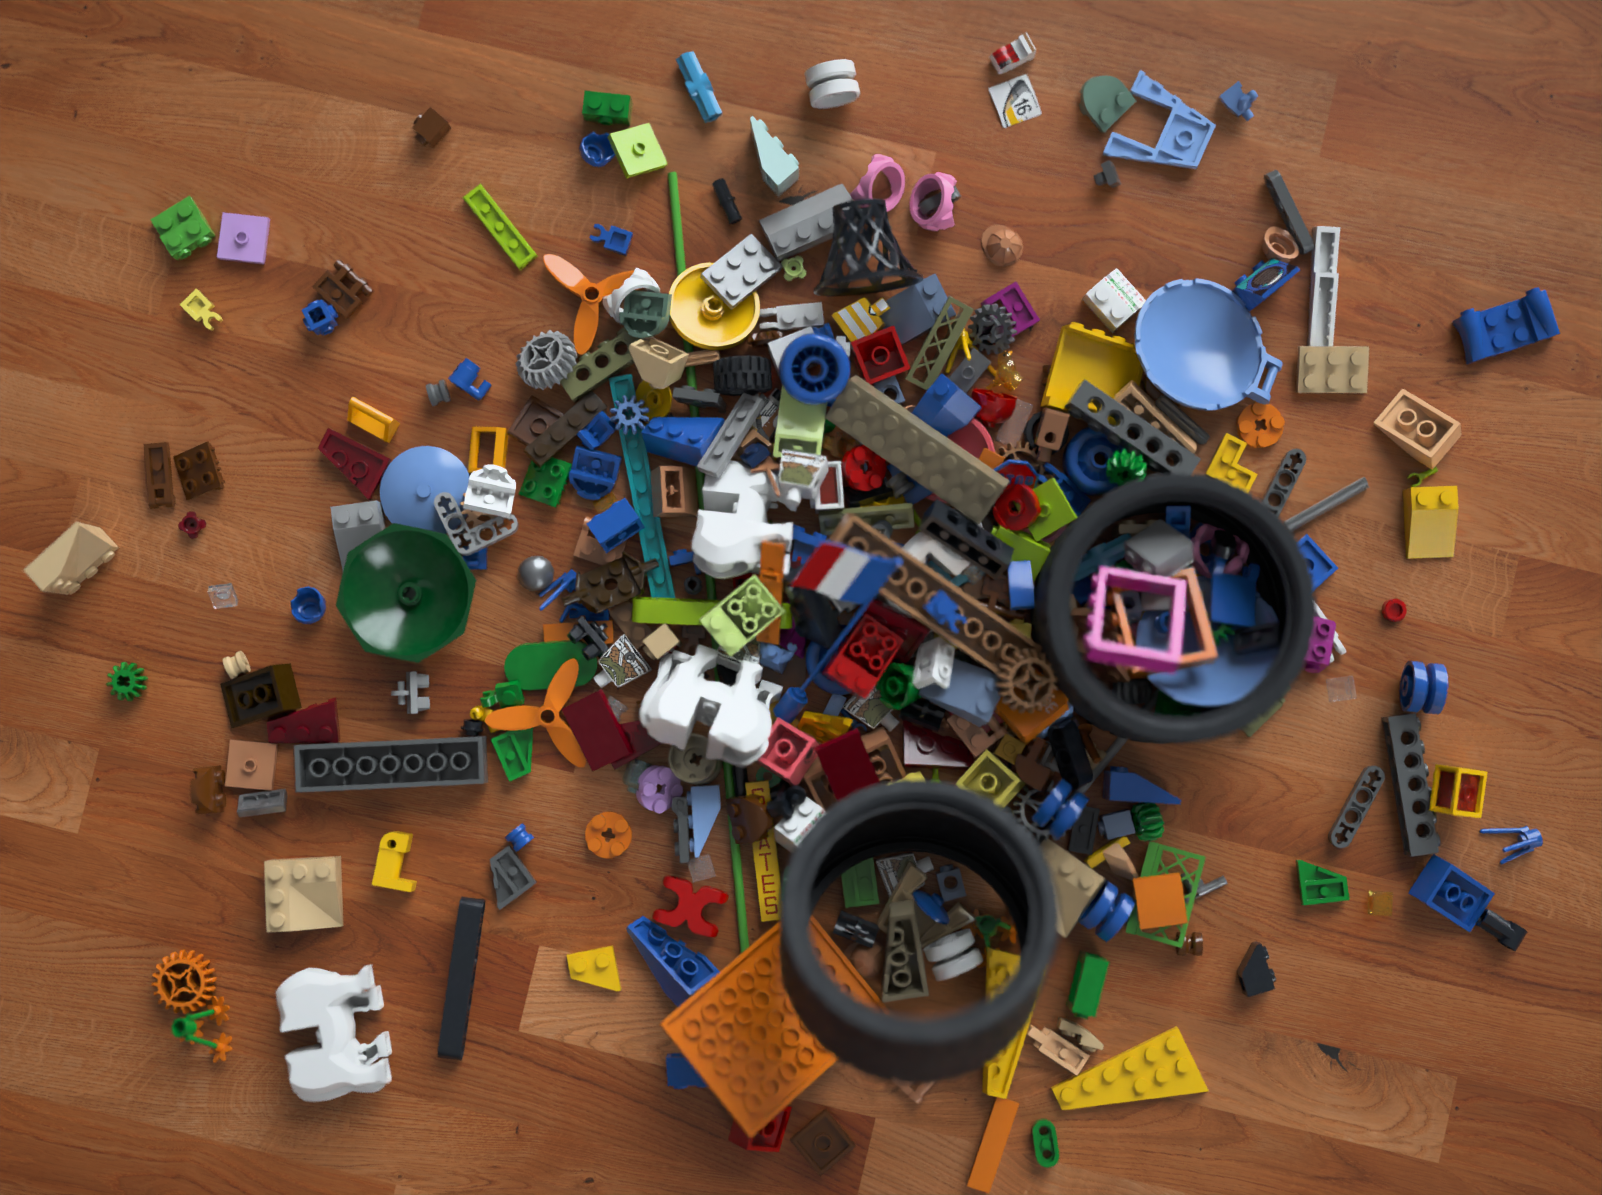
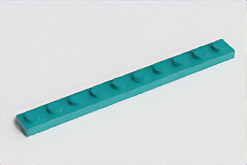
M632 374L609 378L613 402L618 400L623 404L622 397L624 395L627 396L628 402H630L632 395L636 396ZM628 410L629 413L626 411L624 415L627 417V420H631V417L634 418L635 415L632 410ZM623 426L619 433L634 510L645 528L639 531L644 562L656 558L659 567L647 572L651 597L676 598L660 517H653L651 469L646 446L641 434L642 429L636 426L637 434L634 435L631 428H629L628 434L625 435L623 433Z

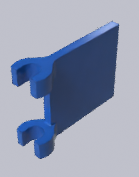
M1215 557L1214 561L1210 560L1208 562V571L1211 575L1209 621L1246 628L1255 626L1256 581L1260 572V565L1250 563L1249 567H1243L1242 576L1223 573L1225 559Z

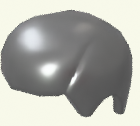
M543 556L526 558L518 568L517 578L520 584L529 591H538L548 587L554 577V569L551 562Z

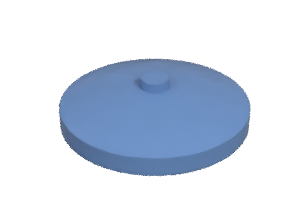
M420 446L404 451L389 464L381 480L380 500L384 513L392 524L397 523L448 534L434 506V499L439 493L447 492L454 497L460 511L465 510L460 503L465 501L463 494L467 492L470 474L465 465L456 456L444 449L433 446ZM441 499L442 504L439 507L443 506L448 515L457 512V510L453 512L450 510L448 504L451 500ZM462 514L464 519L467 517L468 514ZM458 518L451 519L449 528L455 530L462 524L461 520Z

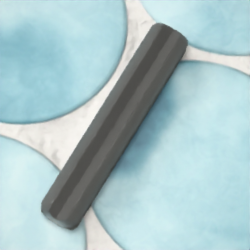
M1165 395L1158 397L1155 405L1198 444L1204 445L1207 442L1209 434L1168 397Z

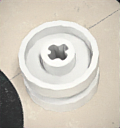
M851 60L827 61L810 67L805 71L806 84L809 88H812L809 92V98L813 108L838 107L860 97L859 84L853 80L856 76L854 62Z
M970 929L946 935L923 949L928 961H938L932 967L937 981L964 973L983 961L978 948H969L975 941Z

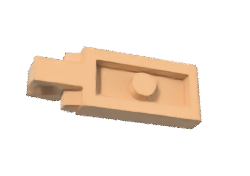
M1030 1025L1027 1034L1035 1039L1033 1045L1040 1052L1075 1075L1079 1074L1090 1057L1089 1054L1051 1029L1044 1027L1040 1031L1033 1025Z

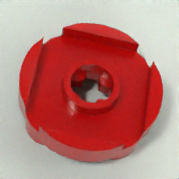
M864 444L853 446L854 448L845 453L841 463V472L843 477H846L849 482L847 484L852 489L858 491H870L874 488H879L886 474V460ZM866 462L867 471L863 474V469H860V465Z
M1025 484L1007 485L995 502V506H993V514L996 521L1002 527L1018 531L1029 528L1041 513L1037 495ZM1014 501L1020 504L1019 512L1012 511Z

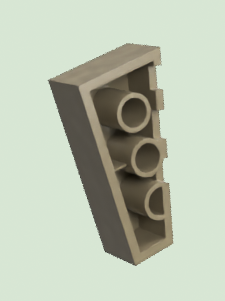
M914 900L890 903L881 983L882 1002L929 996Z

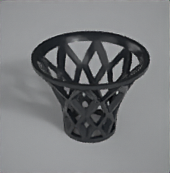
M860 199L843 202L832 207L833 242L820 283L813 289L815 295L839 297L873 294L909 287L923 281V275L917 273L918 270L903 255L893 235L888 221L885 200ZM869 204V207L860 209L858 207V205ZM879 240L882 242L883 254L878 249ZM857 242L862 248L859 260L854 250ZM871 255L879 261L876 271H871L867 267ZM844 260L850 269L849 273L845 276L842 270ZM900 276L902 280L881 284L883 277ZM868 279L872 284L871 286L847 288L851 281ZM836 284L838 288H829V286Z

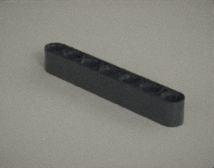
M463 896L460 899L437 1052L438 1058L462 1061L485 912L484 899Z

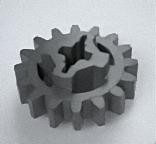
M996 303L983 305L982 308L975 310L976 315L970 316L973 324L968 325V328L972 329L973 333H970L969 337L975 338L973 345L979 344L980 352L986 350L987 355L999 354L1009 349V344L1015 341L1012 334H1016L1017 330L1012 329V326L1016 324V321H1010L1009 318L1012 316V313L1006 314L1005 306L998 308Z

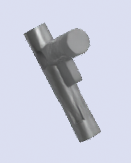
M1182 873L1180 876L1181 878H1183L1186 875L1185 873ZM1221 876L1207 884H1204L1203 880L1200 879L1195 899L1228 884L1225 877ZM1188 878L1183 881L1188 892L1184 896L1192 891V885ZM1190 897L1184 899L1186 903L1189 902Z

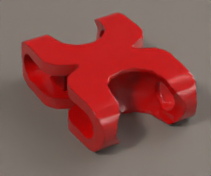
M671 875L664 876L663 885L665 888L677 893L679 904L672 910L656 909L653 912L652 918L657 922L672 927L680 926L687 920L688 927L693 933L712 938L717 937L718 927L704 919L702 909L704 905L710 902L720 904L727 902L729 894L710 886H702L694 893L693 885L689 880Z

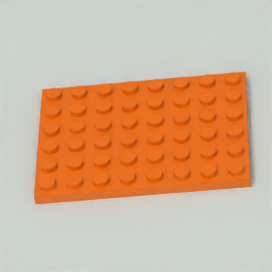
M812 915L808 925L811 939L821 962L830 975L848 993L861 1002L889 1014L890 1011ZM780 920L659 1023L660 1027L749 1138L755 1135L837 1061L830 1052L828 1053L816 1042L814 1036L807 1032L790 1004V998H788L784 987L780 966Z

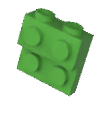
M191 196L186 197L151 219L160 235V239L170 255L176 260L187 258L192 254V250L208 245L212 241L211 239L216 236Z

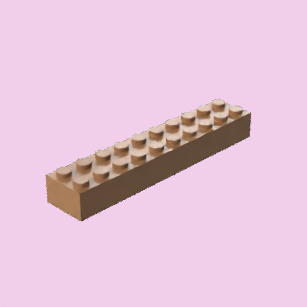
M846 513L828 539L829 542L842 544L871 556L890 560L900 558L902 565H898L878 593L995 675L1003 673L1004 669H1001L999 665L1008 664L1005 657L1008 656L1014 659L1013 652L1017 651L1021 654L1022 649H1027L1030 653L1034 649L1039 654L1042 650V647L854 514ZM939 590H942L958 606L954 613L963 615L967 620L966 624L962 623L959 619L954 622V626L959 630L957 633L948 628L947 621L940 624L923 608ZM1020 667L1015 671L1013 677L1019 674Z

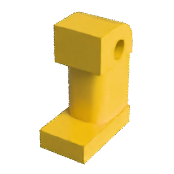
M393 831L382 837L372 885L407 892L415 891L417 881L400 878L404 853L410 851L413 834ZM392 840L396 841V847L392 845Z

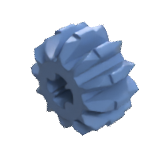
M624 395L622 397L624 403L621 404L616 400L614 403L619 408L610 409L611 413L616 414L610 420L614 423L618 422L615 426L616 430H620L624 426L623 433L625 435L628 434L629 428H631L635 435L637 434L636 426H639L642 430L645 428L641 421L649 422V417L643 415L648 413L649 409L648 407L641 408L645 402L641 399L636 403L635 395H632L630 402H628L627 396ZM628 410H632L635 415L634 418L631 417V420H627V417L624 415L626 411L629 413Z

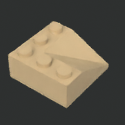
M76 522L27 566L24 572L42 591L71 595L81 587L80 583L83 580L91 578L98 572L97 568L103 562L107 563L115 556L114 552L119 547L100 527Z
M1047 838V841L1044 839L1039 847L1045 856V862H1048L1054 877L1053 881L1057 888L1059 899L1057 906H1059L1060 911L1058 933L1067 938L1107 880Z
M341 856L270 859L264 861L267 932L343 926Z

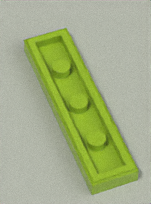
M481 184L463 197L464 201L519 270L538 257Z

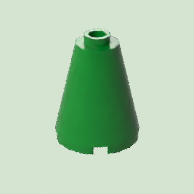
M902 663L888 664L875 684L876 690H880L882 696L879 699L887 708L893 710L902 709L922 697L918 695L921 688L918 689L912 684L915 665Z

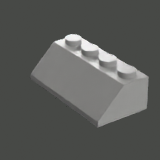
M839 184L759 220L778 262L833 238L832 207L843 202L853 201L843 184Z

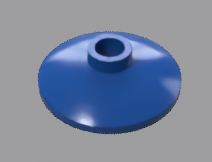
M918 889L912 893L917 905L929 917L943 925H947L950 922L948 913L943 907L944 900L938 894L930 895Z

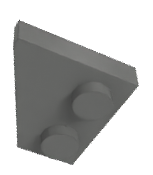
M683 385L681 388L674 387L672 397L678 403L706 409V406L719 409V413L726 414L727 404L716 390L704 389V391H697L694 387Z
M510 845L490 859L499 910L537 883Z

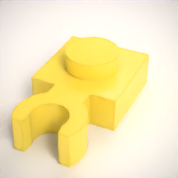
M195 289L180 304L195 321L199 322L203 318L204 326L211 331L214 330L210 325L211 319L216 318L220 322L223 321L220 315L210 312L215 306L198 289Z

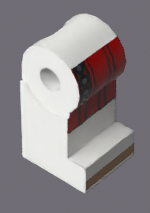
M1026 32L1019 36L1017 40L996 50L989 58L997 73L1002 74L1034 58L1036 48Z

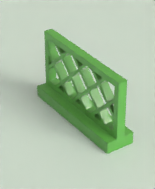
M1150 841L1140 877L1160 875L1163 872L1169 874V869L1180 864L1186 875L1181 878V882L1188 878L1192 885L1191 893L1184 896V899L1190 897L1188 905L1185 901L1187 923L1183 924L1182 928L1180 924L1177 925L1181 932L1178 942L1170 940L1164 931L1172 925L1163 928L1159 927L1160 930L1152 934L1143 932V929L1139 928L1135 902L1130 913L1126 932L1182 948L1206 857ZM1163 851L1173 852L1177 862L1165 867L1161 860ZM1177 854L1184 855L1186 857L1180 860ZM1190 857L1200 860L1197 870L1188 874L1182 862ZM1161 864L1163 870L1158 872L1159 866ZM1194 874H1196L1195 880H1194V882H1193V880L1191 879V876H1193ZM1161 932L1164 937L1157 936L1156 934Z

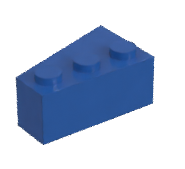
M653 417L641 434L647 452L697 466L725 421L724 418Z
M682 1053L667 1054L668 1086H673L674 1089H684L688 1086L708 1087Z

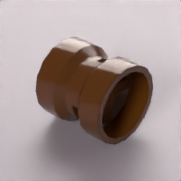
M1181 932L1176 933L1175 941L1178 942ZM1193 932L1192 934H1186L1182 948L1176 947V954L1185 956L1187 953H1192L1194 956H1201L1203 952L1202 933Z

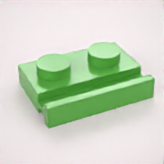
M873 857L860 862L841 875L846 908L879 904Z

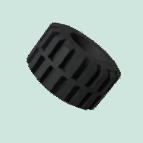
M732 356L713 362L714 390L719 394L728 396H741L743 393L756 395L758 392L766 393L772 390L771 360L760 356Z

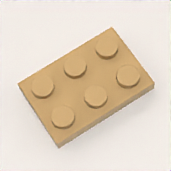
M1298 346L1296 392L1367 393L1369 347Z

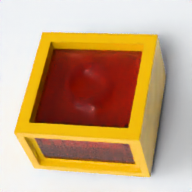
M1435 764L1429 811L1481 818L1488 772Z

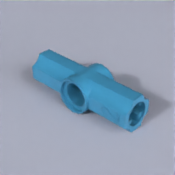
M693 51L680 55L676 59V63L684 77L686 89L692 101H695L702 119L705 123L718 119L722 115V111L713 94L714 90L707 74L703 73L696 55Z

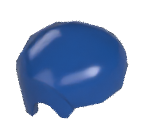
M592 132L582 139L579 150L585 162L594 167H602L612 161L615 153L607 138L609 134L599 135Z
M309 586L299 588L296 597L290 602L293 617L303 624H312L319 621L326 612L324 597L316 588Z

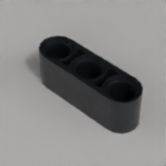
M1066 719L1051 726L1047 734L1061 778L1072 785V790L1090 783L1093 780V771L1076 723Z

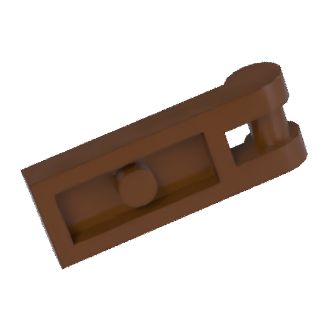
M168 442L144 444L150 509H157L159 506L164 505L166 507H175L170 445ZM157 490H164V496L158 497Z

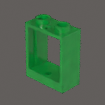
M1079 951L1066 1005L1076 1017L1088 1019L1089 1016L1096 1017L1109 961L1103 956Z

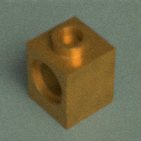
M1006 733L998 740L992 753L1015 765L1018 753L1021 754L1026 745Z

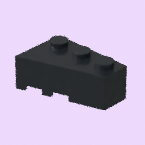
M803 563L783 577L784 591L788 596L790 612L795 622V630L799 636L830 649L845 628L842 629L837 619L840 616L838 609L833 610L828 600L830 596L810 588L790 585L805 565Z

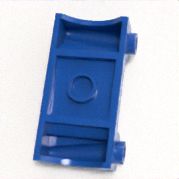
M1539 287L1525 292L1526 296L1521 299L1481 312H1475L1474 308L1460 312L1461 317L1452 322L1463 341L1466 364L1560 334L1546 290L1540 291Z

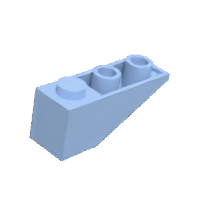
M720 784L691 786V791H687V805H692V815H688L689 829H693L694 838H690V852H695V857H699L721 809Z

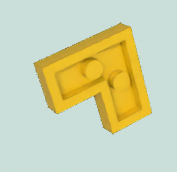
M1225 433L1204 475L1212 479L1216 478L1231 483V486L1239 487L1249 492L1257 473L1237 464L1247 443Z

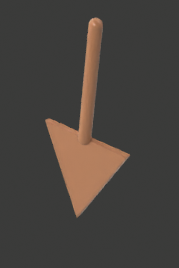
M768 456L752 468L751 473L766 471L776 497H780L781 494L771 471L780 470L781 464Z

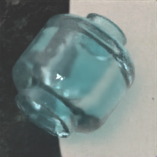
M635 759L634 762L627 764L622 777V782L628 786L627 791L635 794L636 790L639 791L640 783L637 782L640 775L653 764L639 759Z

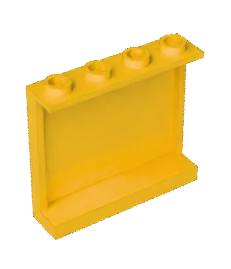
M1071 322L1068 325L1062 326L1041 407L1069 414V410L1064 406L1084 379L1113 399L1129 381L1133 380L1139 386L1143 368L1137 356L1135 343H1127L1126 339L1120 336H1105V332L1102 330L1092 329L1090 331L1084 329V325L1077 322ZM1089 403V411L1092 413H1097L1096 406L1094 404ZM1108 417V423L1111 426L1115 427V419L1112 417Z

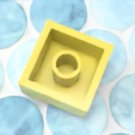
M986 749L955 784L958 787L974 791L981 797L984 796L992 800L1003 809L1026 783Z

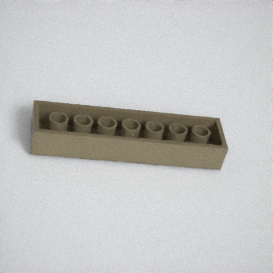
M857 375L848 380L846 387L825 416L830 422L977 524L984 520L1010 482Z

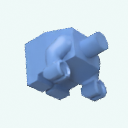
M1238 81L1222 93L1219 99L1229 111L1237 117L1242 114L1245 120L1248 121L1254 116L1249 109L1252 106L1250 103L1258 97V94L1254 90L1247 94L1243 93L1241 90L1242 85Z
M761 642L760 654L762 656L760 664L783 674L788 661L792 659L797 651V645L794 644L793 646L790 642L787 645L788 650H785L783 648L780 649V647L774 644Z

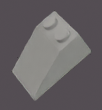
M369 501L330 507L333 531L343 570L349 551L385 529L381 502Z

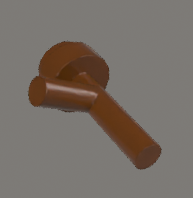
M1080 715L1072 717L1070 720L1076 723L1084 747L1094 764L1100 763L1102 759L1089 736L1092 731L1090 721Z

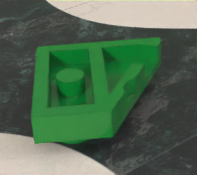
M533 728L508 731L491 739L509 782L531 773Z
M1296 860L1301 905L1349 900L1347 877L1305 861Z

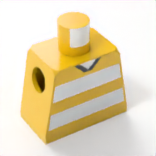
M864 297L833 313L832 317L852 342L882 330L886 324L880 316L888 311L890 307L883 297L872 305Z

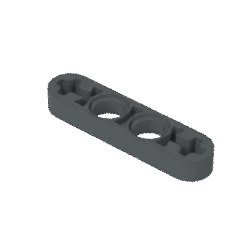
M1277 170L1265 174L1264 181L1288 232L1295 239L1299 253L1304 255L1314 250L1313 240L1281 174Z
M1292 449L1286 452L1261 500L1271 509L1270 511H1275L1278 516L1306 463V455L1300 449ZM1297 454V459L1300 463L1294 464L1291 470L1284 469V466L1288 468L1292 463V459L1289 457ZM1284 473L1290 477V484L1288 486H1282L1279 483L1278 478L1280 474ZM1271 494H1276L1280 498V503L1277 507L1271 506L1268 502V497Z
M1367 766L1362 770L1329 831L1328 840L1333 846L1345 848L1351 843L1384 782L1385 774L1380 767ZM1376 771L1375 775L1378 779L1372 780L1369 784L1373 789L1362 786V783L1368 784L1371 777L1368 776V773ZM1360 790H1364L1368 794V798L1364 803H1359L1356 799V794ZM1353 810L1357 815V819L1354 823L1349 824L1345 820V814ZM1340 824L1351 827L1350 831L1345 829L1342 834L1345 840L1337 843L1335 834H1340L1344 829L1340 827Z

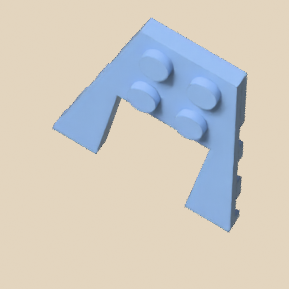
M1140 70L1130 93L1172 110L1155 149L1112 132L1103 155L1197 169L1216 125L1195 109L1189 108L1181 102L1180 98L1170 94L1161 84L1151 80Z

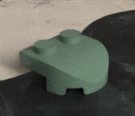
M1112 76L1092 77L1080 89L1079 108L1082 114L1087 115L1100 132H1105L1136 102V99L1119 79Z
M638 290L630 292L625 297L623 312H619L620 322L629 332L628 334L637 338H649L662 332L669 322L672 295Z

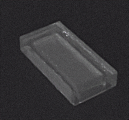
M1017 399L1012 417L1008 421L1001 423L995 441L1005 445L1011 442L1013 447L1016 448V442L1020 441L1033 405Z

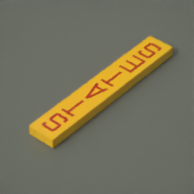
M769 780L745 782L747 795L758 794L760 796L758 800L762 805H767V802L771 801ZM774 821L773 827L767 833L769 837L752 843L761 922L781 919L782 890Z

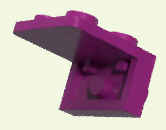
M1315 616L1313 638L1310 639L1312 644L1307 659L1303 663V668L1310 673H1319L1329 666L1336 629L1334 621Z

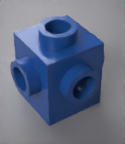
M316 300L302 309L305 316L303 322L308 331L312 330L317 335H327L334 331V327L338 325L335 319L338 317V314L332 304L328 305L323 300ZM326 316L325 319L320 321L321 317Z

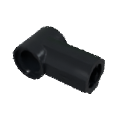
M1487 908L1476 926L1497 938L1499 943L1515 952L1528 933L1521 926L1512 921L1505 920Z

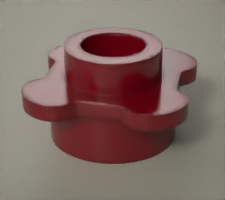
M189 511L187 516L179 522L178 528L188 533L189 538L195 539L198 537L200 530L204 529L207 524L205 520L199 519L195 512Z

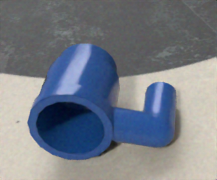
M467 358L462 363H459L448 378L450 382L477 400H481L492 386L486 380L482 382L478 389L472 385L481 368Z

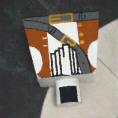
M777 388L768 398L761 392L755 395V397L763 399L765 405L749 431L754 429L769 442L777 427L781 391Z

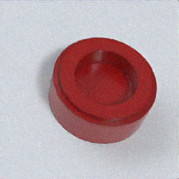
M1389 599L1384 602L1381 611L1386 620L1398 622L1405 617L1407 608L1400 599Z

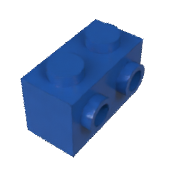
M626 498L613 503L609 509L595 515L591 521L586 523L606 553L645 528Z

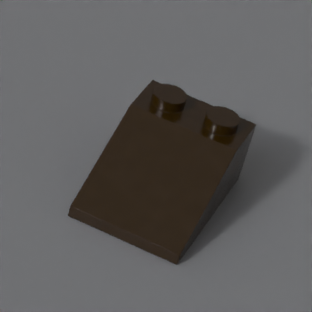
M291 663L270 665L220 684L231 729L302 708Z

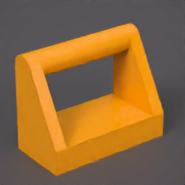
M352 397L349 401L347 421L390 443L400 423L355 397Z
M472 427L468 473L482 469L477 468L480 433L496 434L493 465L506 468L509 438L507 428Z

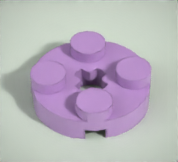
M650 766L640 775L637 782L640 783L639 791L636 790L639 803L644 808L656 813H663L672 807L673 797L681 796L683 793L680 779L666 766ZM657 784L662 785L659 793H655L657 791Z

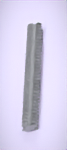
M1366 478L1358 479L1356 483H1351V485L1346 486V488L1344 487L1341 491L1339 490L1336 494L1331 495V497L1329 496L1321 500V502L1319 501L1316 505L1314 504L1311 508L1306 509V511L1304 510L1291 517V519L1289 518L1286 522L1284 521L1287 529L1292 532L1297 527L1299 528V525H1305L1307 521L1310 522L1312 519L1317 518V516L1322 515V513L1327 512V510L1329 511V508L1331 510L1337 505L1342 504V502L1347 501L1349 497L1352 498L1354 494L1357 495L1359 492L1361 493L1370 488Z

